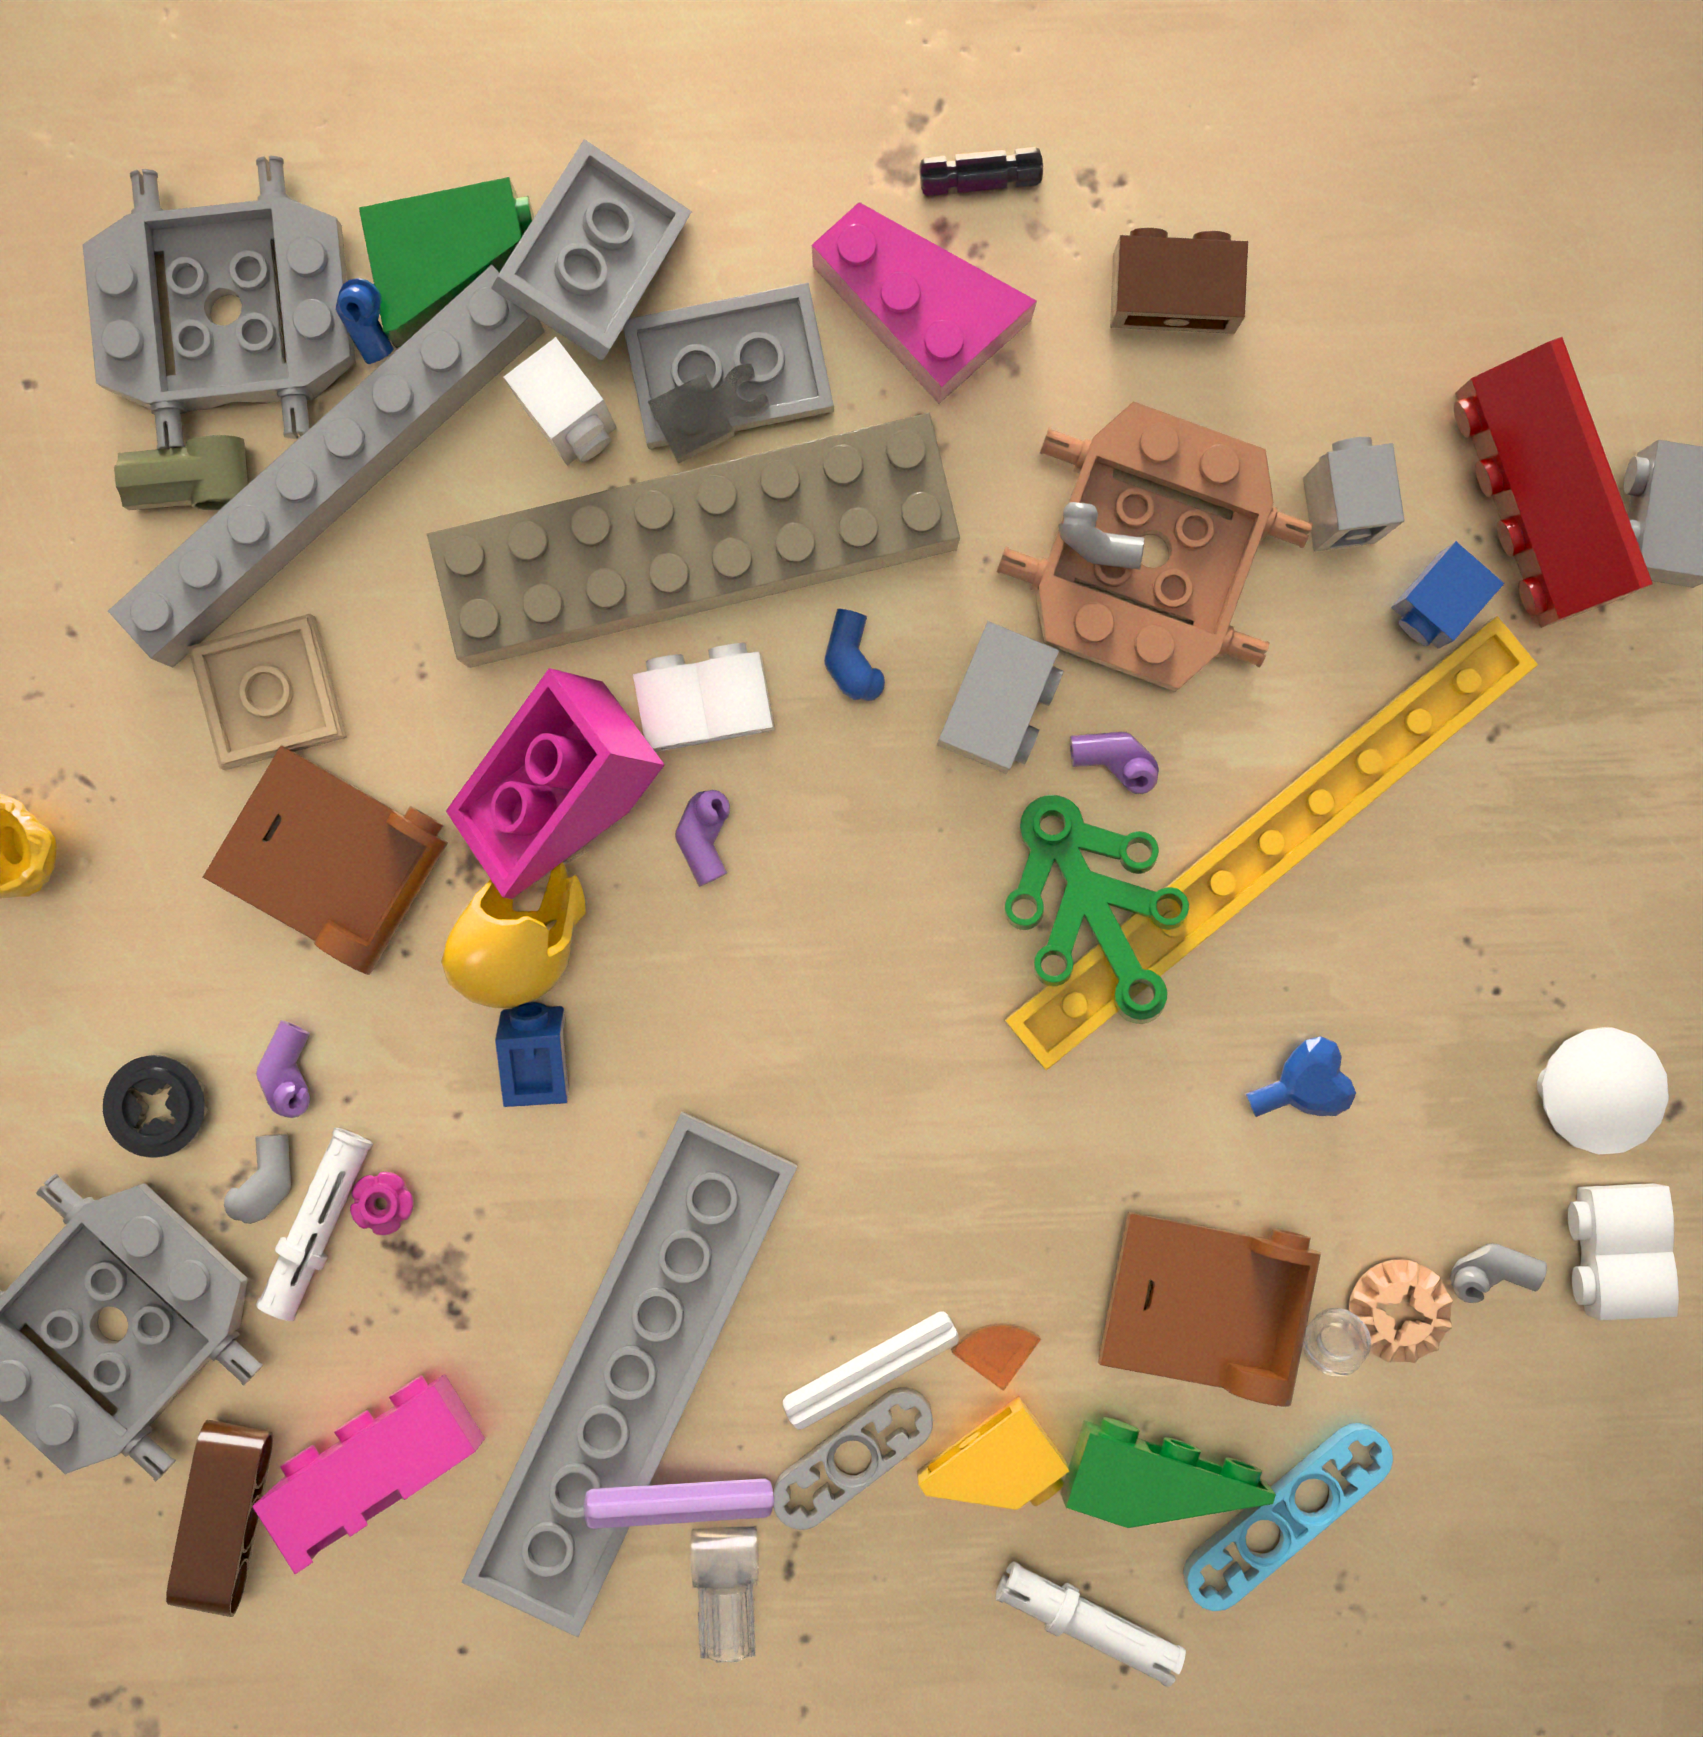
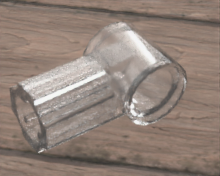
M757 1526L692 1528L691 1575L693 1588H698L700 1656L704 1659L713 1660L716 1663L739 1662L744 1658L756 1656L754 1586L758 1585L759 1581Z

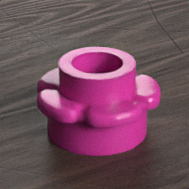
M381 1172L376 1177L372 1175L364 1176L355 1184L352 1190L354 1203L350 1206V1212L353 1220L360 1228H370L376 1235H389L399 1230L402 1220H406L411 1216L413 1210L412 1194L405 1186L404 1180L394 1173ZM382 1197L386 1200L387 1206L385 1209H378L376 1207L375 1201L377 1198Z

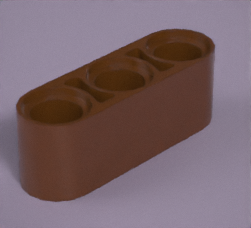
M206 1420L203 1424L193 1454L167 1585L166 1602L168 1605L228 1617L235 1615L244 1592L259 1519L252 1506L263 1497L272 1453L273 1433L271 1431L214 1420Z

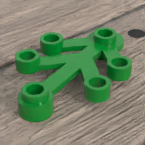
M1046 795L1037 798L1027 806L1020 823L1023 842L1031 851L1018 889L1011 892L1005 902L1006 919L1014 928L1029 930L1036 927L1042 920L1044 911L1041 894L1055 860L1067 886L1047 946L1041 948L1036 954L1034 961L1036 977L1043 984L1052 987L1060 986L1069 980L1073 971L1071 953L1083 917H1085L1119 981L1114 993V1003L1118 1013L1127 1021L1135 1024H1145L1155 1020L1162 1013L1167 1001L1166 985L1158 974L1151 970L1142 969L1109 905L1151 918L1157 927L1171 930L1182 925L1187 917L1189 902L1186 895L1173 887L1162 888L1155 892L1090 871L1080 850L1120 860L1122 866L1127 871L1142 874L1154 867L1159 854L1158 843L1152 835L1146 832L1136 831L1124 836L1086 824L1083 821L1079 808L1065 797ZM1048 816H1056L1063 821L1065 827L1059 834L1049 835L1041 829V821ZM1142 843L1149 848L1151 856L1144 862H1135L1128 857L1127 848L1132 844ZM1166 898L1173 899L1180 905L1181 913L1172 919L1164 918L1157 911V903ZM1020 899H1028L1035 904L1037 911L1029 919H1020L1012 911L1014 903ZM1049 955L1060 956L1065 961L1066 969L1058 976H1050L1041 967L1043 959ZM1137 983L1147 984L1152 989L1154 998L1147 1004H1137L1130 998L1129 989Z

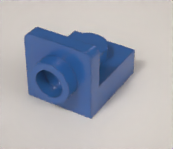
M528 1002L500 1012L495 1044L503 1107L563 1104L568 1102L569 1085L563 1041L565 1014L562 1006L547 1007L542 1003Z

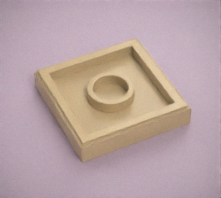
M307 614L188 646L219 769L228 770L273 758L281 745L295 752L347 738L315 616Z

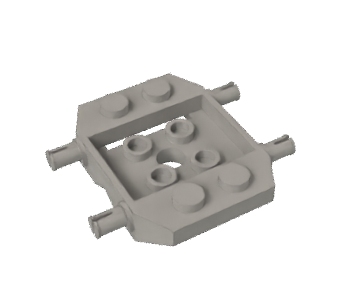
M265 156L256 159L260 186V196L257 197V201L172 210L160 208L158 173L154 170L142 169V175L138 170L130 172L134 209L131 210V214H127L83 244L96 383L105 390L151 410V413L155 415L157 449L185 447L183 443L181 414L188 411L211 409L232 402H281L284 425L283 435L285 438L297 439L298 434L302 436L310 429L307 400L317 398L355 363L354 342L336 312L339 291L342 285L347 282L342 225L336 217L296 202L286 194L283 171L284 160L281 157L269 156V162ZM274 242H275V251H276V261H277V271H278V281H279V291H280V301H281V311H282V320H283V330H284V340H285V350H286V360H287V363H285V356H284V346H283V336H282V326H281V316H280V306H279V296H278V286H277V276H276V266H275V256H274V246H273V243H274ZM164 254L176 373V375L166 376L154 255ZM225 295H234L240 298L242 308L237 320L225 326L213 323L211 309L215 301Z
M54 1174L44 1183L45 1186H41L36 1194L42 1197L64 1218L63 1222L66 1226L5 1292H0V1414L64 1474L122 1453L125 1457L129 1455L156 1482L176 1460L171 1458L148 1436L153 1430L150 1425L167 1408L180 1390L211 1359L213 1361L218 1360L243 1386L263 1366L262 1363H259L236 1341L240 1335L237 1330L241 1326L248 1278L145 1183L98 1200H94L91 1196L82 1199L59 1178L58 1174ZM104 1307H116L127 1317L128 1329L122 1340H110L100 1331L98 1319ZM26 1324L32 1328L48 1346L60 1354L90 1382L94 1389L102 1393L119 1410L111 1416L20 1330Z

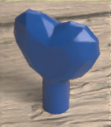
M1322 1036L1302 1042L1284 1063L1279 1081L1246 1093L1255 1117L1288 1104L1303 1113L1317 1116H1337L1349 1109L1355 1098L1356 1091L1351 1079L1340 1071L1342 1056L1337 1043Z

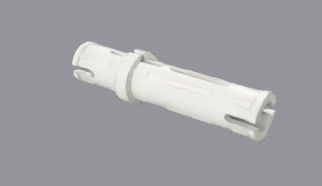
M334 1128L332 1132V1139L308 1188L307 1195L288 1237H280L275 1248V1252L279 1254L278 1260L261 1298H258L256 1303L259 1310L285 1321L295 1320L296 1311L315 1269H323L327 1260V1255L323 1252L347 1201L349 1192L366 1154L373 1145L370 1140L341 1128Z
M1015 1561L1009 1564L1006 1572L1010 1574V1577L1003 1574L996 1591L995 1598L997 1601L1005 1602L1044 1622L1046 1626L1045 1631L1055 1636L1065 1633L1160 1681L1166 1687H1170L1175 1682L1176 1678L1170 1672L1172 1670L1179 1675L1186 1656L1184 1647L1174 1645L1080 1597V1593H1078L1079 1588L1069 1583H1064L1060 1587L1021 1567Z

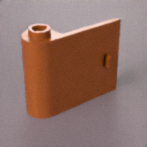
M281 745L202 878L314 940V944L334 959L359 972L370 975L448 842L438 836L443 824L410 806L406 814L402 815Z
M1128 1212L1098 1363L1112 1368L1220 1387L1235 1396L1273 1406L1289 1407L1292 1403L1321 1252L1309 1248L1311 1237L1290 1231L1273 1229L1270 1240ZM1151 1280L1149 1300L1147 1306L1144 1308L1149 1281Z

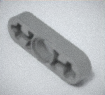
M899 1387L892 1389L787 1468L778 1477L773 1492V1508L780 1521L786 1526L798 1530L817 1526L924 1444L930 1436L933 1426L932 1412L927 1399L920 1392L912 1388ZM899 1404L905 1411L915 1406L919 1410L914 1417L917 1429L909 1434L901 1427L885 1438L886 1445L893 1450L883 1455L876 1437L863 1427L870 1422H874L877 1433H880L893 1421L890 1410L893 1406ZM847 1441L863 1443L870 1450L872 1456L869 1467L858 1475L843 1473L838 1469L834 1461V1454L837 1448ZM822 1461L827 1476L841 1490L833 1494L827 1482L816 1490L813 1495L814 1509L807 1511L802 1505L791 1509L787 1505L791 1497L789 1486L796 1482L799 1487L805 1489L820 1479V1471L813 1466L817 1462Z

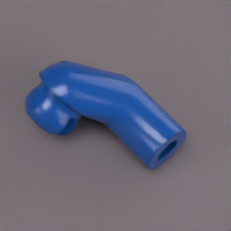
M355 278L342 285L337 298L336 312L365 363L372 364L387 357L394 348L378 321L382 302L380 291L368 280Z
M837 609L824 658L825 667L842 694L853 700L860 698L865 701L875 700L883 692L885 679L881 670L872 668L859 650L867 616L851 610Z

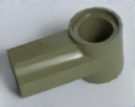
M229 435L192 438L186 442V447L118 453V460L114 466L116 488L121 498L122 507L127 510L192 505L194 508L203 510H220L248 485L244 439Z

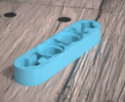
M1363 1423L1348 1424L1336 1431L1271 1486V1489L1276 1494L1273 1504L1243 1509L1192 1552L1186 1560L1183 1575L1184 1583L1193 1600L1202 1608L1211 1611L1226 1610L1238 1603L1385 1479L1393 1463L1392 1449L1387 1439L1372 1426ZM1359 1441L1365 1447L1374 1442L1375 1445L1369 1451L1370 1457L1373 1459V1463L1369 1467L1364 1469L1360 1464L1354 1463L1341 1473L1351 1483L1344 1490L1341 1489L1338 1481L1332 1474L1322 1467L1331 1460L1332 1464L1338 1470H1341L1353 1458L1351 1451L1348 1449L1353 1442ZM1308 1479L1322 1480L1329 1489V1498L1326 1505L1317 1512L1308 1513L1301 1511L1295 1504L1297 1488ZM1269 1520L1277 1524L1280 1529L1279 1543L1268 1553L1259 1554L1251 1551L1246 1545L1245 1537L1247 1530L1257 1521ZM1231 1542H1234L1242 1558L1252 1567L1243 1573L1236 1561L1223 1574L1227 1583L1224 1589L1217 1591L1213 1586L1209 1585L1201 1590L1200 1587L1205 1580L1200 1571L1209 1564L1218 1571L1230 1563L1233 1558L1225 1548Z

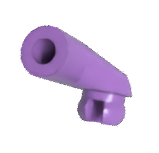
M283 1020L280 1021L257 1067L256 1075L272 1111L280 1116L295 1118L305 1113L310 1103L307 1085L296 1063L310 1033L297 1025Z

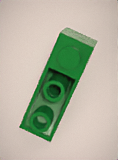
M1103 1417L1101 1426L1083 1421L1070 1461L1069 1472L1066 1474L1064 1485L1060 1492L1066 1508L1125 1528L1270 1505L1274 1503L1276 1496L1268 1483L1260 1479L1262 1470L1251 1464L1233 1458H1225L1223 1466L1200 1459L1201 1450L1197 1447L1168 1437L1164 1438L1162 1446L1139 1439L1140 1430L1138 1428L1108 1417Z

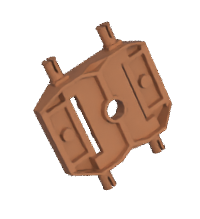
M1134 401L1097 433L1092 441L1089 439L1082 441L1049 428L1040 454H1046L1075 465L1074 472L1079 473L1068 504L1070 502L1094 505L1098 512L1095 528L1104 533L1135 537L1145 535L1158 536L1166 543L1169 556L1167 562L1160 567L1151 568L1141 564L1140 570L1093 564L1087 562L1060 538L1059 530L1048 559L1042 557L1039 560L1005 547L996 572L1032 584L1030 590L1036 591L1035 598L1044 644L1173 691L1180 689L1214 657L1222 658L1225 654L1260 668L1266 657L1264 653L1268 651L1270 642L1235 631L1233 626H1230L1260 539L1264 540L1267 535L1304 548L1309 537L1307 534L1311 532L1313 525L1312 522H1306L1278 512L1277 507L1273 506L1266 449ZM1116 468L1232 510L1231 518L1229 520L1115 479L1112 477L1114 469ZM1074 580L1082 582L1084 584L1093 586L1095 588L1104 590L1106 592L1115 594L1117 596L1129 599L1131 601L1140 603L1142 605L1151 607L1153 609L1192 622V625L1172 619L1170 617L1161 615L1159 613L1150 611L1148 609L1139 607L1137 605L1128 603L1126 601L1117 599L1115 597L1106 595L1104 593L1092 590L1090 588L1081 586L1073 582Z

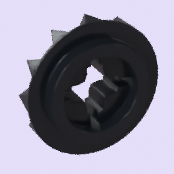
M151 1055L134 1059L122 1066L113 1075L106 1087L103 1098V1116L106 1127L113 1139L121 1147L133 1154L156 1158L177 1153L199 1136V1129L203 1118L208 1112L203 1094L205 1085L191 1072L188 1064L165 1055ZM171 1086L172 1088L167 1093L169 1097L165 1102V1106L171 1111L170 1115L177 1120L160 1116L141 1127L146 1119L144 1115L147 1113L149 1106L142 1100L143 1096L136 1092V1090L140 1093L145 1092L149 1095H156Z

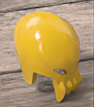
M563 862L552 869L540 908L537 911H514L512 909L513 899L503 898L490 879L475 894L459 916L448 935L441 963L448 984L472 1003L491 1008H514L540 998L557 983L569 963L573 928L586 914L585 898L578 876L568 877ZM557 920V922L552 926V928L548 930L546 925L552 921Z

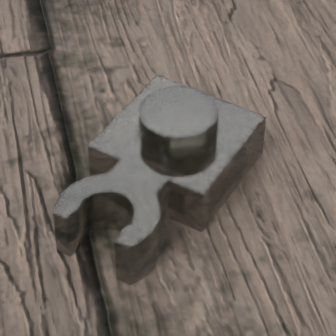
M742 364L733 368L727 374L724 384L714 390L706 374H703L648 401L649 407L678 464L734 437V430L728 420L735 415L753 418L761 415L769 408V399L766 394L757 396L753 400H743L737 395L738 387L743 382L755 377L751 364Z

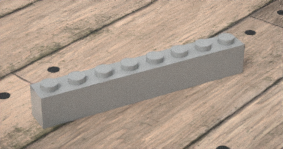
M493 265L487 268L108 610L112 617L151 659L173 668L189 653L188 646L201 643L545 332L537 318L491 289L499 274Z

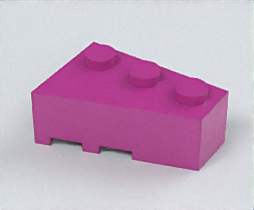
M860 202L811 245L814 269L938 404L1030 323L1033 317L1037 300Z
M445 1374L430 1384H427L422 1375L389 1396L394 1407L373 1419L368 1410L362 1412L334 1431L339 1439L338 1443L320 1454L315 1446L311 1445L280 1466L285 1476L252 1507L294 1574H297L313 1563L312 1559L319 1551L346 1534L349 1537L353 1536L368 1525L366 1521L400 1499H407L476 1452L485 1440V1437Z

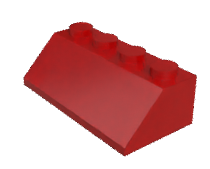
M1563 337L1546 342L1471 378L1455 392L1458 401L1454 403V415L1458 428L1464 437H1471L1479 458V461L1475 464L1478 483L1487 497L1493 496L1501 518L1497 522V533L1500 543L1508 556H1515L1523 580L1519 581L1521 601L1529 615H1536L1540 628L1610 604L1653 584Z

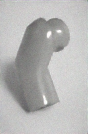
M1070 502L1065 506L1063 511L1064 522L1063 524H1058L1060 538L1087 562L1140 570L1145 538L1104 533L1095 528L1098 512L1094 505Z
M288 1134L255 1137L257 1171L239 1189L231 1188L224 1199L225 1211L233 1220H239L247 1224L263 1220L288 1195L291 1188Z
M1490 1243L1459 1259L1452 1269L1450 1281L1459 1299L1468 1303H1478L1484 1300L1483 1292H1488L1491 1287L1502 1280L1535 1292L1538 1291L1545 1279L1547 1264L1542 1260L1499 1244Z

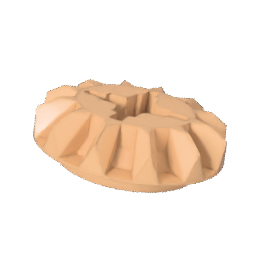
M1389 1260L1375 1265L1358 1280L1350 1297L1349 1318L1355 1336L1372 1354L1387 1362L1416 1363L1419 1358L1428 1353L1439 1351L1440 1342L1446 1332L1452 1329L1450 1317L1453 1300L1447 1293L1441 1278L1427 1267L1409 1260ZM1408 1293L1411 1295L1409 1300L1410 1306L1425 1318L1424 1321L1418 1319L1415 1322L1410 1320L1404 1321L1401 1330L1397 1329L1396 1333V1330H1394L1395 1319L1386 1314V1311L1377 1307V1304H1400L1403 1295Z

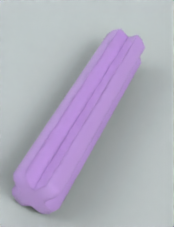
M765 1478L590 1489L586 1492L584 1515L586 1525L591 1529L766 1518L771 1515L774 1497L771 1482Z

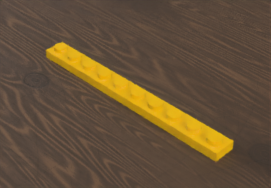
M1498 616L1490 619L1166 887L1179 889L1188 899L1189 911L1182 925L1171 930L1157 927L1151 918L1135 913L1121 923L1120 927L1142 969L1151 970L1161 977L1538 666L1536 661ZM1166 898L1157 903V911L1164 918L1172 919L1181 913L1180 905L1173 899ZM1099 943L1073 963V971L1067 982L1060 986L1052 987L1046 985L1004 1020L1046 1071L1118 1012L1114 1003V993L1119 981ZM1144 983L1133 985L1129 989L1130 998L1133 1000L1148 985Z

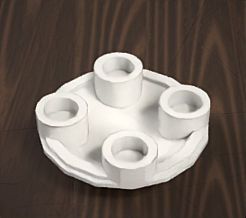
M1609 1027L1585 1030L1564 1041L1549 1059L1547 1067L1539 1074L1537 1080V1091L1543 1099V1108L1554 1130L1574 1147L1598 1155L1624 1153L1645 1142L1661 1124L1669 1100L1667 1073L1656 1052L1636 1035Z

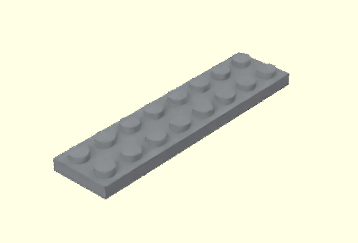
M683 1111L681 1112L461 1583L571 1635L579 1637L629 1527L599 1529L587 1527L584 1515L586 1492L590 1489L649 1486L798 1165Z

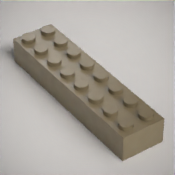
M930 413L427 533L456 659L468 668L956 551L960 541V534Z

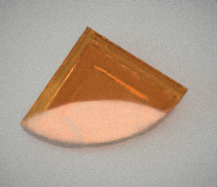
M1006 1323L990 1324L966 1334L958 1341L957 1345L953 1346L951 1352L1004 1391L1041 1338L1035 1332L1022 1326Z

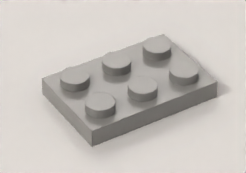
M584 139L498 274L491 289L603 361L692 211Z
M809 283L630 318L623 327L646 443L649 449L834 412Z

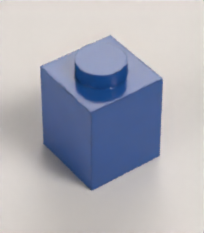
M1455 541L1433 559L1391 608L1402 617L1399 625L1407 635L1423 646H1429L1432 643L1439 649L1453 642L1505 583Z

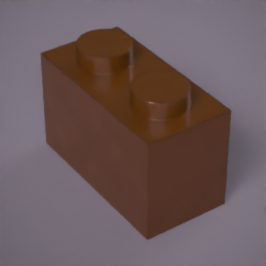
M1138 228L1132 230L1130 235H1120L1113 253L1110 328L1235 334L1245 318L1248 241L1231 240V235L1222 231L1198 232L1193 235V239L1168 237L1167 231L1159 228Z

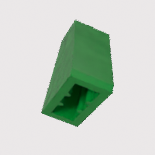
M510 177L359 207L373 282L382 297L380 316L383 331L395 348L401 347L491 265L500 273L534 219L529 196L518 198Z

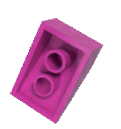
M549 668L454 798L446 812L501 896L513 899L628 814L665 765L603 681Z

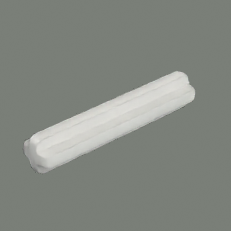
M938 1312L787 1395L783 1400L784 1411L791 1424L797 1430H802L957 1345L959 1334L950 1317L945 1312Z

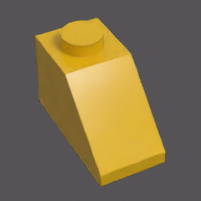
M1018 1396L917 1470L918 1485L926 1496L1018 1510L1029 1501L1033 1506H1038L1053 1497L1063 1487L1064 1482L1061 1477L1069 1472V1468L1063 1455L1020 1396Z

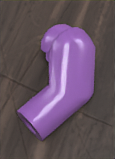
M1110 732L1070 736V754L1073 767L1105 765L1127 790L1134 794L1148 793L1157 784L1159 772L1157 761L1131 734L1127 732Z
M717 790L698 792L688 801L675 832L676 841L699 887L727 874L713 844L730 813V804L727 797Z

